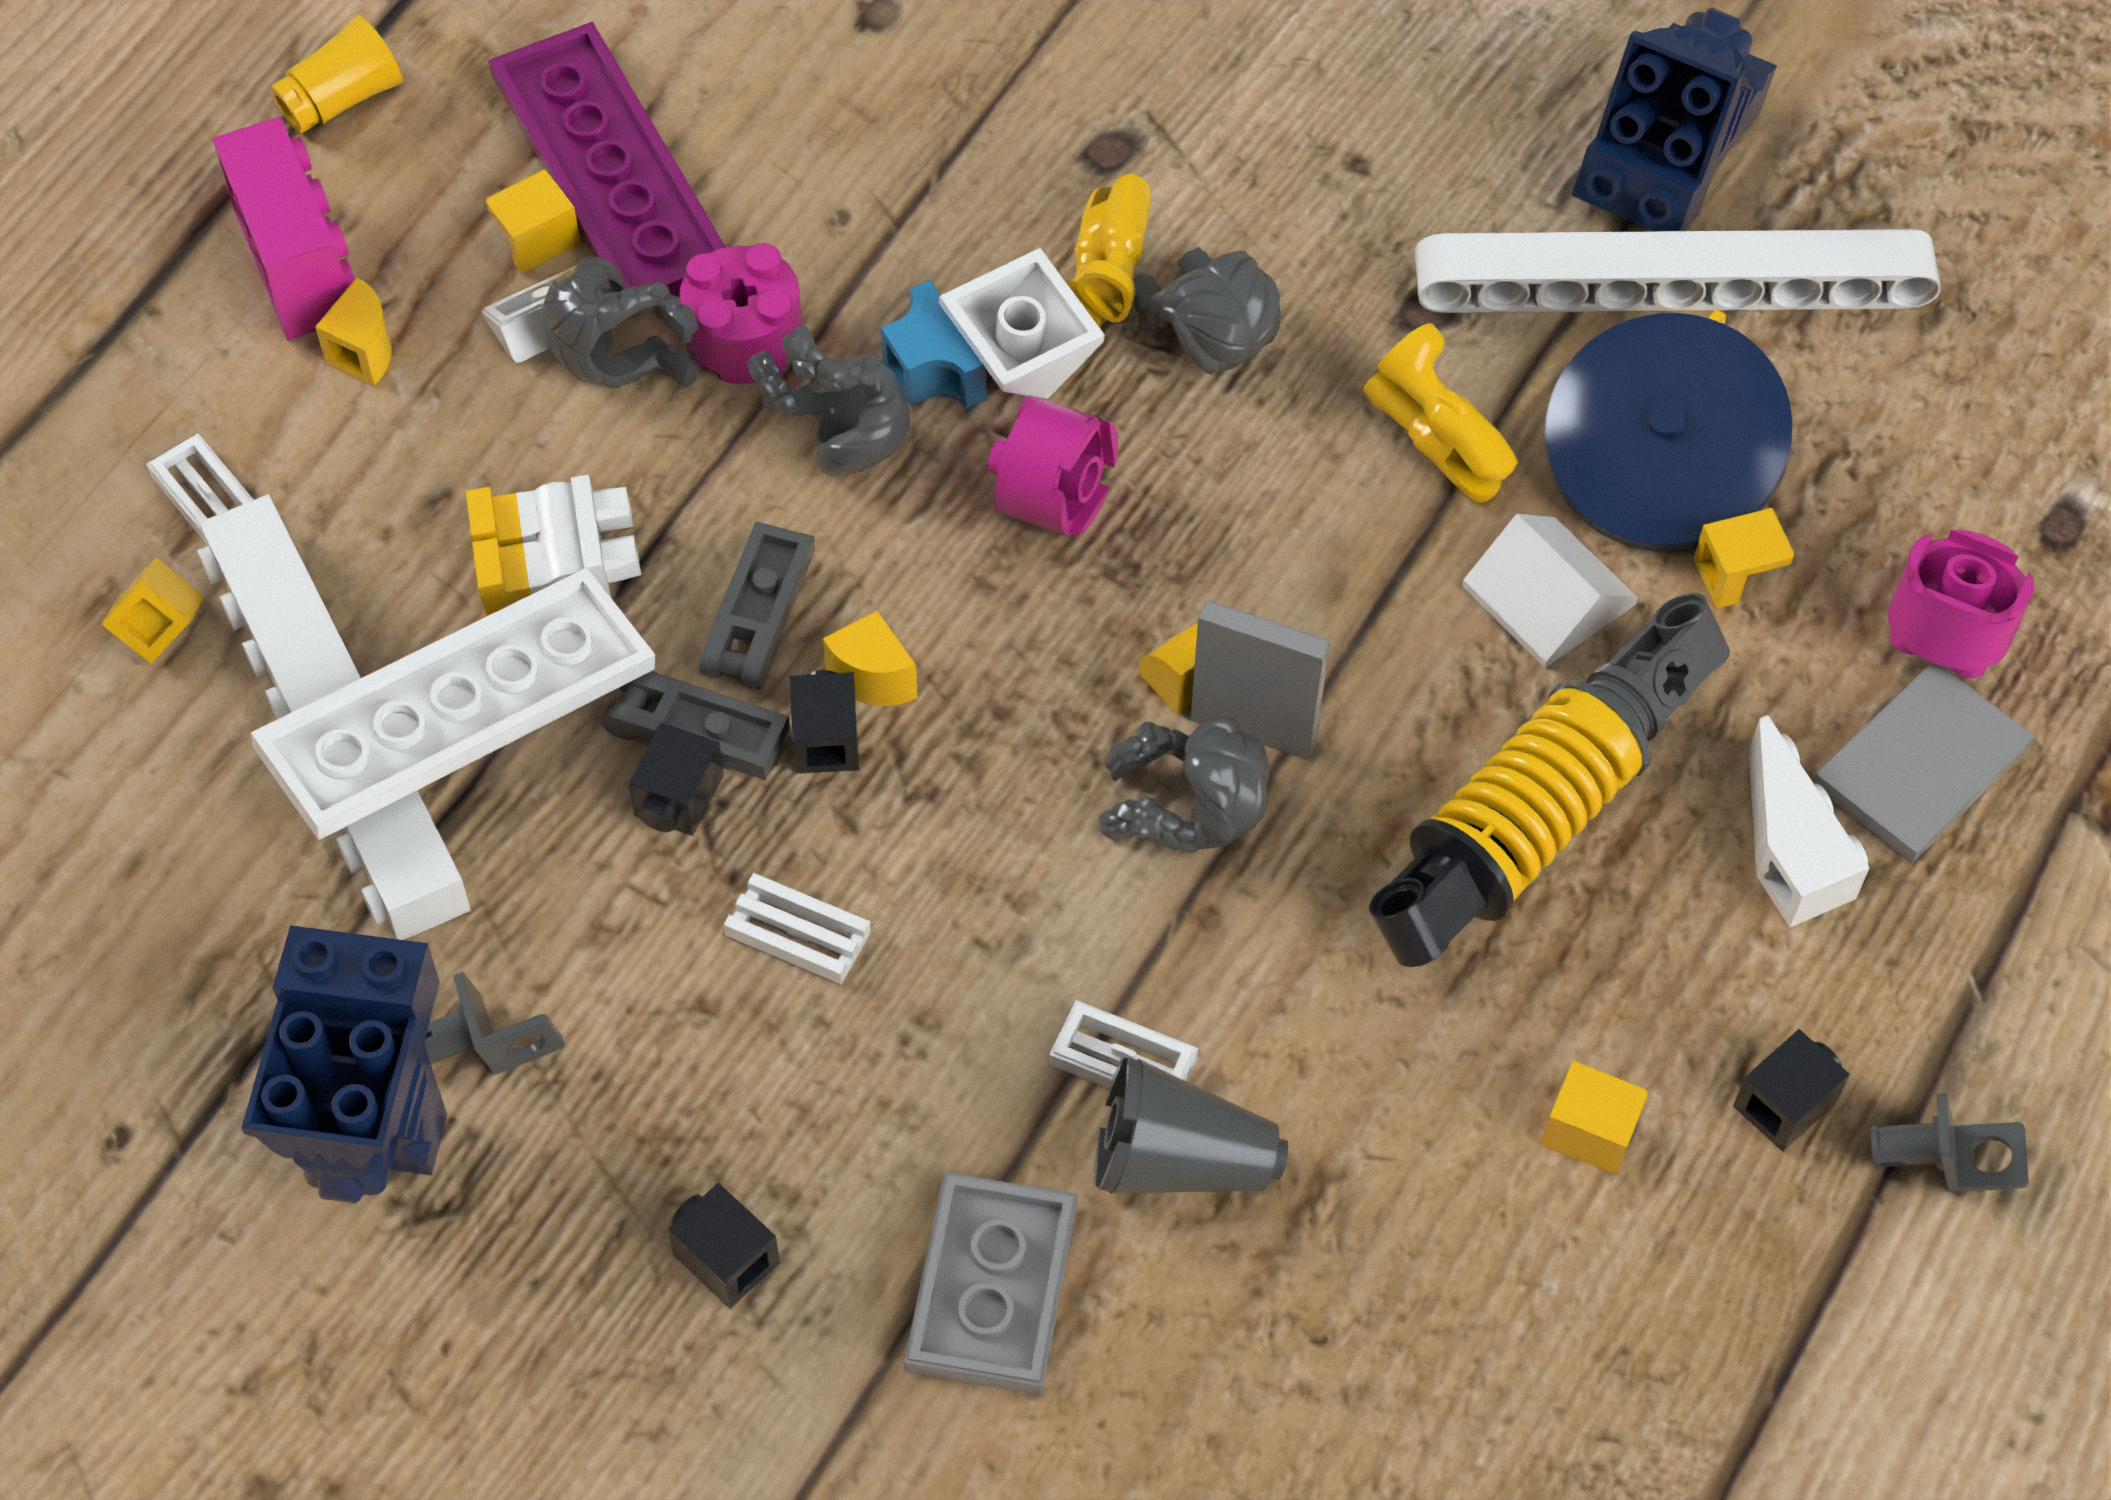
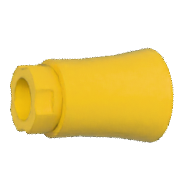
M357 15L335 37L309 57L287 70L286 77L271 86L270 93L290 125L301 134L317 123L325 124L343 111L375 94L402 84L403 76L393 54L378 32L365 18Z

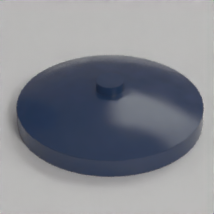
M1660 313L1630 319L1602 332L1588 342L1567 364L1553 389L1548 404L1545 420L1547 456L1552 475L1565 501L1586 524L1611 540L1642 550L1657 552L1691 550L1697 548L1703 525L1761 511L1771 500L1783 479L1790 458L1792 446L1791 405L1787 390L1773 363L1756 344L1739 331L1710 318L1692 314Z

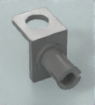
M463 971L453 975L460 1003L457 1004L458 1011L429 1022L424 1041L431 1064L473 1048L495 1075L562 1049L565 1046L563 1036L546 1014L534 1016L493 1033L483 998ZM527 1036H541L538 1041L529 1046L508 1048L509 1045L518 1039Z
M1947 1093L1937 1094L1938 1116H1933V1123L1892 1126L1871 1125V1147L1875 1169L1892 1166L1936 1164L1938 1171L1944 1170L1949 1192L2025 1188L2029 1184L2024 1125L2020 1122L1955 1126ZM1990 1140L2006 1144L2012 1152L2011 1162L2000 1172L1987 1173L1977 1169L1972 1163V1153L1978 1145Z

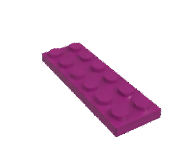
M593 21L488 60L493 80L543 168L546 169L574 205L578 229L593 256L605 258L621 271L625 280V289L649 283L654 284L659 281L668 287L669 294L679 296L681 283L686 275V265L689 260L695 255L701 253L709 254L718 249L726 248Z

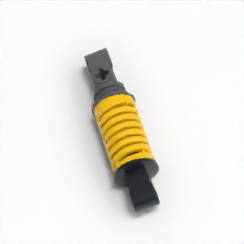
M1688 593L1667 601L1656 611L1654 617L1628 644L1621 647L1608 664L1597 667L1589 675L1586 682L1570 680L1567 684H1558L1549 694L1548 701L1533 714L1531 720L1523 724L1517 730L1515 736L1508 739L1502 745L1500 751L1492 755L1486 761L1484 767L1476 771L1471 776L1469 782L1455 792L1452 800L1444 803L1439 808L1436 816L1433 815L1430 819L1422 821L1411 832L1410 847L1414 860L1390 884L1379 890L1369 904V911L1400 965L1418 967L1435 960L1447 949L1450 941L1474 917L1487 921L1502 919L1511 910L1513 902L1520 896L1521 892L1538 877L1540 869L1549 866L1553 862L1556 853L1563 851L1569 845L1571 837L1580 834L1584 830L1587 821L1594 819L1599 814L1602 805L1610 803L1617 791L1619 792L1636 775L1640 776L1647 769L1651 761L1648 753V741L1658 735L1664 728L1666 719L1678 706L1684 704L1692 692L1713 671L1722 666L1730 655V648L1707 599L1703 595Z

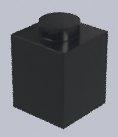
M818 670L808 675L790 676L792 743L796 774L859 770L854 672L836 673L830 670Z
M660 722L628 784L634 816L640 818L644 824L657 831L671 832L676 830L694 836L724 776L720 743Z
M1798 1029L1744 1077L1733 1107L1783 1152L1837 1103L1850 1074L1842 1067L1838 1056L1828 1046L1821 1042H1814Z
M719 1182L703 1197L700 1194H696L686 1200L674 1214L671 1226L668 1228L674 1257L729 1309L737 1304L780 1263L776 1235Z

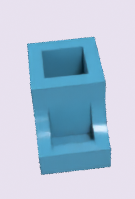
M928 280L909 288V312L901 319L881 327L883 363L890 367L896 375L908 404L911 406L930 397L945 396L959 401L967 409L987 400V369L940 306L939 296L941 294L933 282Z

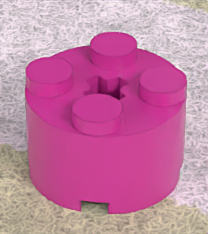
M758 243L753 246L721 248L709 254L701 253L691 258L686 265V275L680 287V301L694 311L696 323L699 326L698 330L692 335V340L689 343L686 342L690 357L698 363L699 368L703 371V366L719 373L720 380L733 384L756 383L750 376L747 360L763 350L769 351L779 371L782 372L786 368V361L788 360L782 345L783 338L797 326L803 325L798 279L790 265L781 258L779 250L773 245Z
M1031 395L1027 396L1019 408L1017 421L1008 438H999L994 443L989 455L988 470L990 473L997 475L994 500L995 511L1069 537L1070 533L1077 536L1084 533L1099 513L1109 490L1108 486L1099 484L1104 464L1115 468L1118 453V435L1114 424Z
M1951 530L1947 539L1932 541L1930 540L1933 533L1925 535L1913 545L1888 607V620L1892 629L1889 636L1890 642L1902 653L1918 655L1934 664L1951 668L1962 677H1980L1985 673L1987 667L1998 663L2007 654L2033 595V577L2030 571H2028L2025 578L2022 572L2015 566L2018 555L2003 543L1986 535L1966 530Z

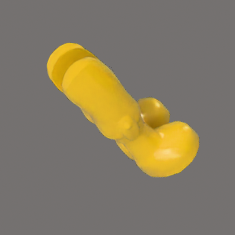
M1126 174L1119 177L1112 188L1098 187L1094 189L1085 206L1075 246L1076 275L1072 281L1064 280L1099 328H1101L1103 318L1112 323L1124 320L1128 316L1136 294L1133 281L1134 268L1143 255L1145 232L1151 208L1150 187L1142 177L1136 174Z
M1427 323L1410 332L1377 364L1379 372L1367 381L1363 388V393L1375 409L1389 415L1408 431V435L1416 449L1439 468L1463 494L1474 502L1482 504L1497 495L1502 480H1505L1514 471L1518 460L1501 433L1467 398L1457 395L1447 388L1438 377L1433 367L1436 360L1440 357L1446 341L1433 323Z

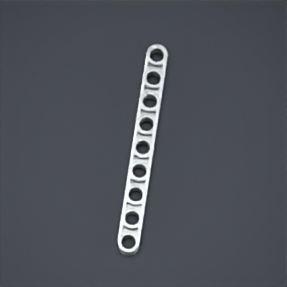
M1921 230L1442 233L1424 238L1417 244L1414 250L1419 303L1427 310L1440 313L1694 311L1715 309H1909L1929 304L1937 298L1941 290L1932 238Z

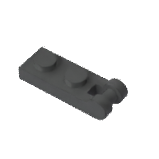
M755 522L704 645L699 665L700 674L721 678L724 673L740 677L742 685L757 689L764 687L769 674L771 659L815 552L814 536ZM734 639L751 643L747 654L730 649Z
M653 671L621 686L622 695L619 701L609 705L601 722L609 733L626 740L639 738L650 742L660 722L718 741L724 767L766 780L790 730L789 716ZM659 703L654 713L643 710L646 704Z

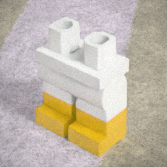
M588 474L571 477V483L551 482L533 491L493 496L490 487L465 490L478 589L487 616L585 568L590 570L610 597L609 583L641 575L634 535L602 540L601 532L633 527L626 487L593 491Z

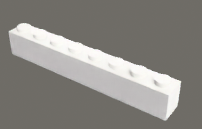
M269 494L199 522L207 546L198 549L197 554L210 583L214 584L223 581L228 593L219 596V599L233 630L245 627L251 638L243 642L242 646L255 676L258 678L265 674L269 675L274 687L265 690V694L276 719L361 679ZM418 791L344 827L345 835L336 838L350 872L353 874L363 869L370 883L369 886L362 888L361 892L374 922L378 925L388 920L396 939L406 940L471 911L462 878Z

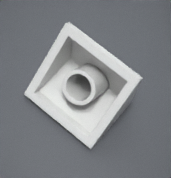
M1041 248L939 296L940 306L1003 392L1048 399L1104 342V333Z
M1516 514L1464 578L1462 585L1544 668L1635 606L1638 599L1555 517Z

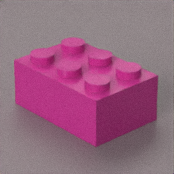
M281 116L213 137V143L235 216L287 341L315 332L316 325L352 284L355 278L347 258L339 260L340 257L349 255L338 222H331L329 216L323 217V214L330 212V208L319 178L313 179L311 174L305 175V172L312 170V166L301 136L290 139Z

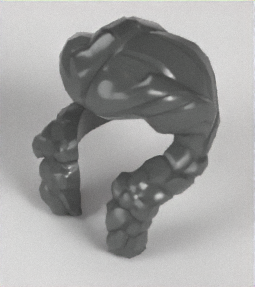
M1200 247L1188 251L1177 262L1181 267L1183 276L1162 290L1151 275L1140 274L1133 279L1136 291L1133 304L1135 305L1136 312L1139 314V329L1146 333L1156 330L1167 331L1173 327L1182 348L1192 358V362L1199 368H1202L1207 374L1213 375L1216 371L1234 369L1242 362H1249L1257 356L1264 346L1273 342L1278 334L1281 312L1279 304L1280 295L1273 279L1258 267L1256 260L1249 256L1246 251L1239 250L1223 254L1213 260Z
M589 256L580 260L573 271H568L554 280L553 285L549 286L543 303L545 307L543 312L546 319L544 333L547 345L560 364L579 380L597 384L603 383L609 388H615L636 382L652 372H663L685 388L697 380L699 372L698 363L692 357H686V352L682 347L666 344L662 338L655 335L648 337L644 344L628 348L623 354L610 356L607 353L613 341L612 328L630 316L643 311L654 313L687 343L692 340V335L699 327L696 323L694 311L689 306L682 304L678 297L669 294L670 291L664 283L658 281L654 284L649 283L625 289L624 277L612 262L603 257Z
M803 324L786 334L782 345L788 359L793 364L795 374L800 378L810 379L809 384L788 389L775 360L771 357L768 350H763L747 360L750 376L756 382L758 391L764 397L762 401L768 410H776L783 414L794 416L814 415L821 422L815 435L817 446L816 460L818 467L826 475L835 476L842 473L862 472L890 457L902 445L910 427L909 406L896 375L890 367H887L885 363L879 360L876 353L851 356L837 361L826 358L816 347L807 326Z
M1228 716L1210 718L1200 724L1188 736L1175 729L1170 731L1165 726L1156 725L1153 722H1144L1137 730L1139 736H1131L1124 743H1115L1110 748L1109 754L1104 761L1106 768L1111 772V779L1115 782L1120 777H1124L1142 768L1148 762H1152L1164 754L1175 756L1184 762L1185 776L1198 798L1194 809L1195 817L1198 819L1196 823L1182 821L1174 812L1162 808L1155 798L1142 797L1138 801L1128 799L1125 802H1120L1113 806L1111 810L1101 813L1099 817L1101 833L1112 840L1120 839L1124 836L1149 837L1174 851L1179 849L1183 853H1194L1199 849L1224 847L1254 828L1264 817L1268 806L1267 781L1270 764L1265 747L1257 738L1242 732L1236 719Z

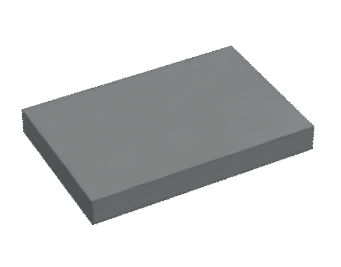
M1206 600L1198 618L1190 720L1202 724L1214 717L1228 716L1234 718L1239 723L1242 732L1257 738L1264 746L1309 760L1317 742L1330 641Z
M1931 663L1815 774L1813 783L1821 785L1828 793L1831 801L1912 864L2030 748L2035 736L1945 667Z
M944 1172L904 1360V1370L906 1372L1042 1395L1078 1207V1194Z

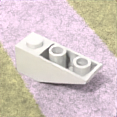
M1768 715L1760 718L1748 751L1756 876L1788 926L1793 927L1857 899L1870 867L1868 866L1866 852L1860 841L1855 836L1848 835L1834 815L1833 805L1826 790L1821 785L1814 784L1800 764L1799 753L1794 742L1786 734H1780Z

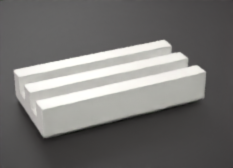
M196 434L146 465L152 479L205 542L199 522L206 520L207 517L167 469L174 466L214 516L228 511V509L187 461L186 458L192 454L199 459L237 506L254 499L203 438Z
M753 873L747 883L748 890L746 894L741 893L735 903L736 911L734 915L729 914L723 924L725 936L842 985L871 933L870 921ZM752 916L785 930L788 935L805 942L811 941L841 955L838 960L751 924L748 921Z
M1075 1000L1049 1054V1065L1110 1089L1117 1067L1076 1051L1079 1050L1117 1066L1124 1057L1135 1060L1141 1059L1187 1081L1190 1069H1193L1197 1060L1198 1048ZM1082 1025L1175 1062L1176 1065L1172 1069L1139 1056L1134 1050L1116 1043L1109 1044L1077 1030Z

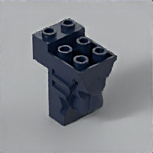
M1709 8L1705 13H1692L1687 18L1685 26L1673 23L1669 28H1658L1644 33L1633 31L1630 34L1597 135L1587 146L1571 196L1654 232L1685 231L1699 215L1716 165L1759 116L1777 65L1749 54L1753 39L1747 30L1740 28L1739 18L1715 8Z
M290 925L272 987L277 998V1004L241 1129L244 1134L256 1137L278 1155L284 1158H292L304 1170V1177L307 1183L314 1188H318V1194L321 1199L355 1204L360 1201L363 1195L380 1194L387 1186L391 1170L424 1175L433 1174L447 1112L424 1045L440 983L428 943Z

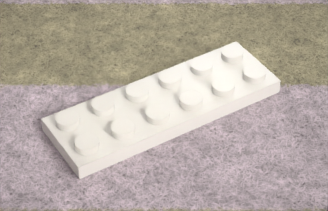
M585 568L251 732L252 747L316 838L321 840L654 670L655 654L590 570Z

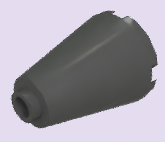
M1125 1057L1121 1059L1115 1071L1105 1106L1111 1107L1106 1128L1100 1127L1094 1164L1095 1187H1099V1190L1109 1191V1193L1264 1191L1270 1179H1281L1288 1156V1141L1279 1138V1127L1276 1123L1141 1059L1135 1060Z

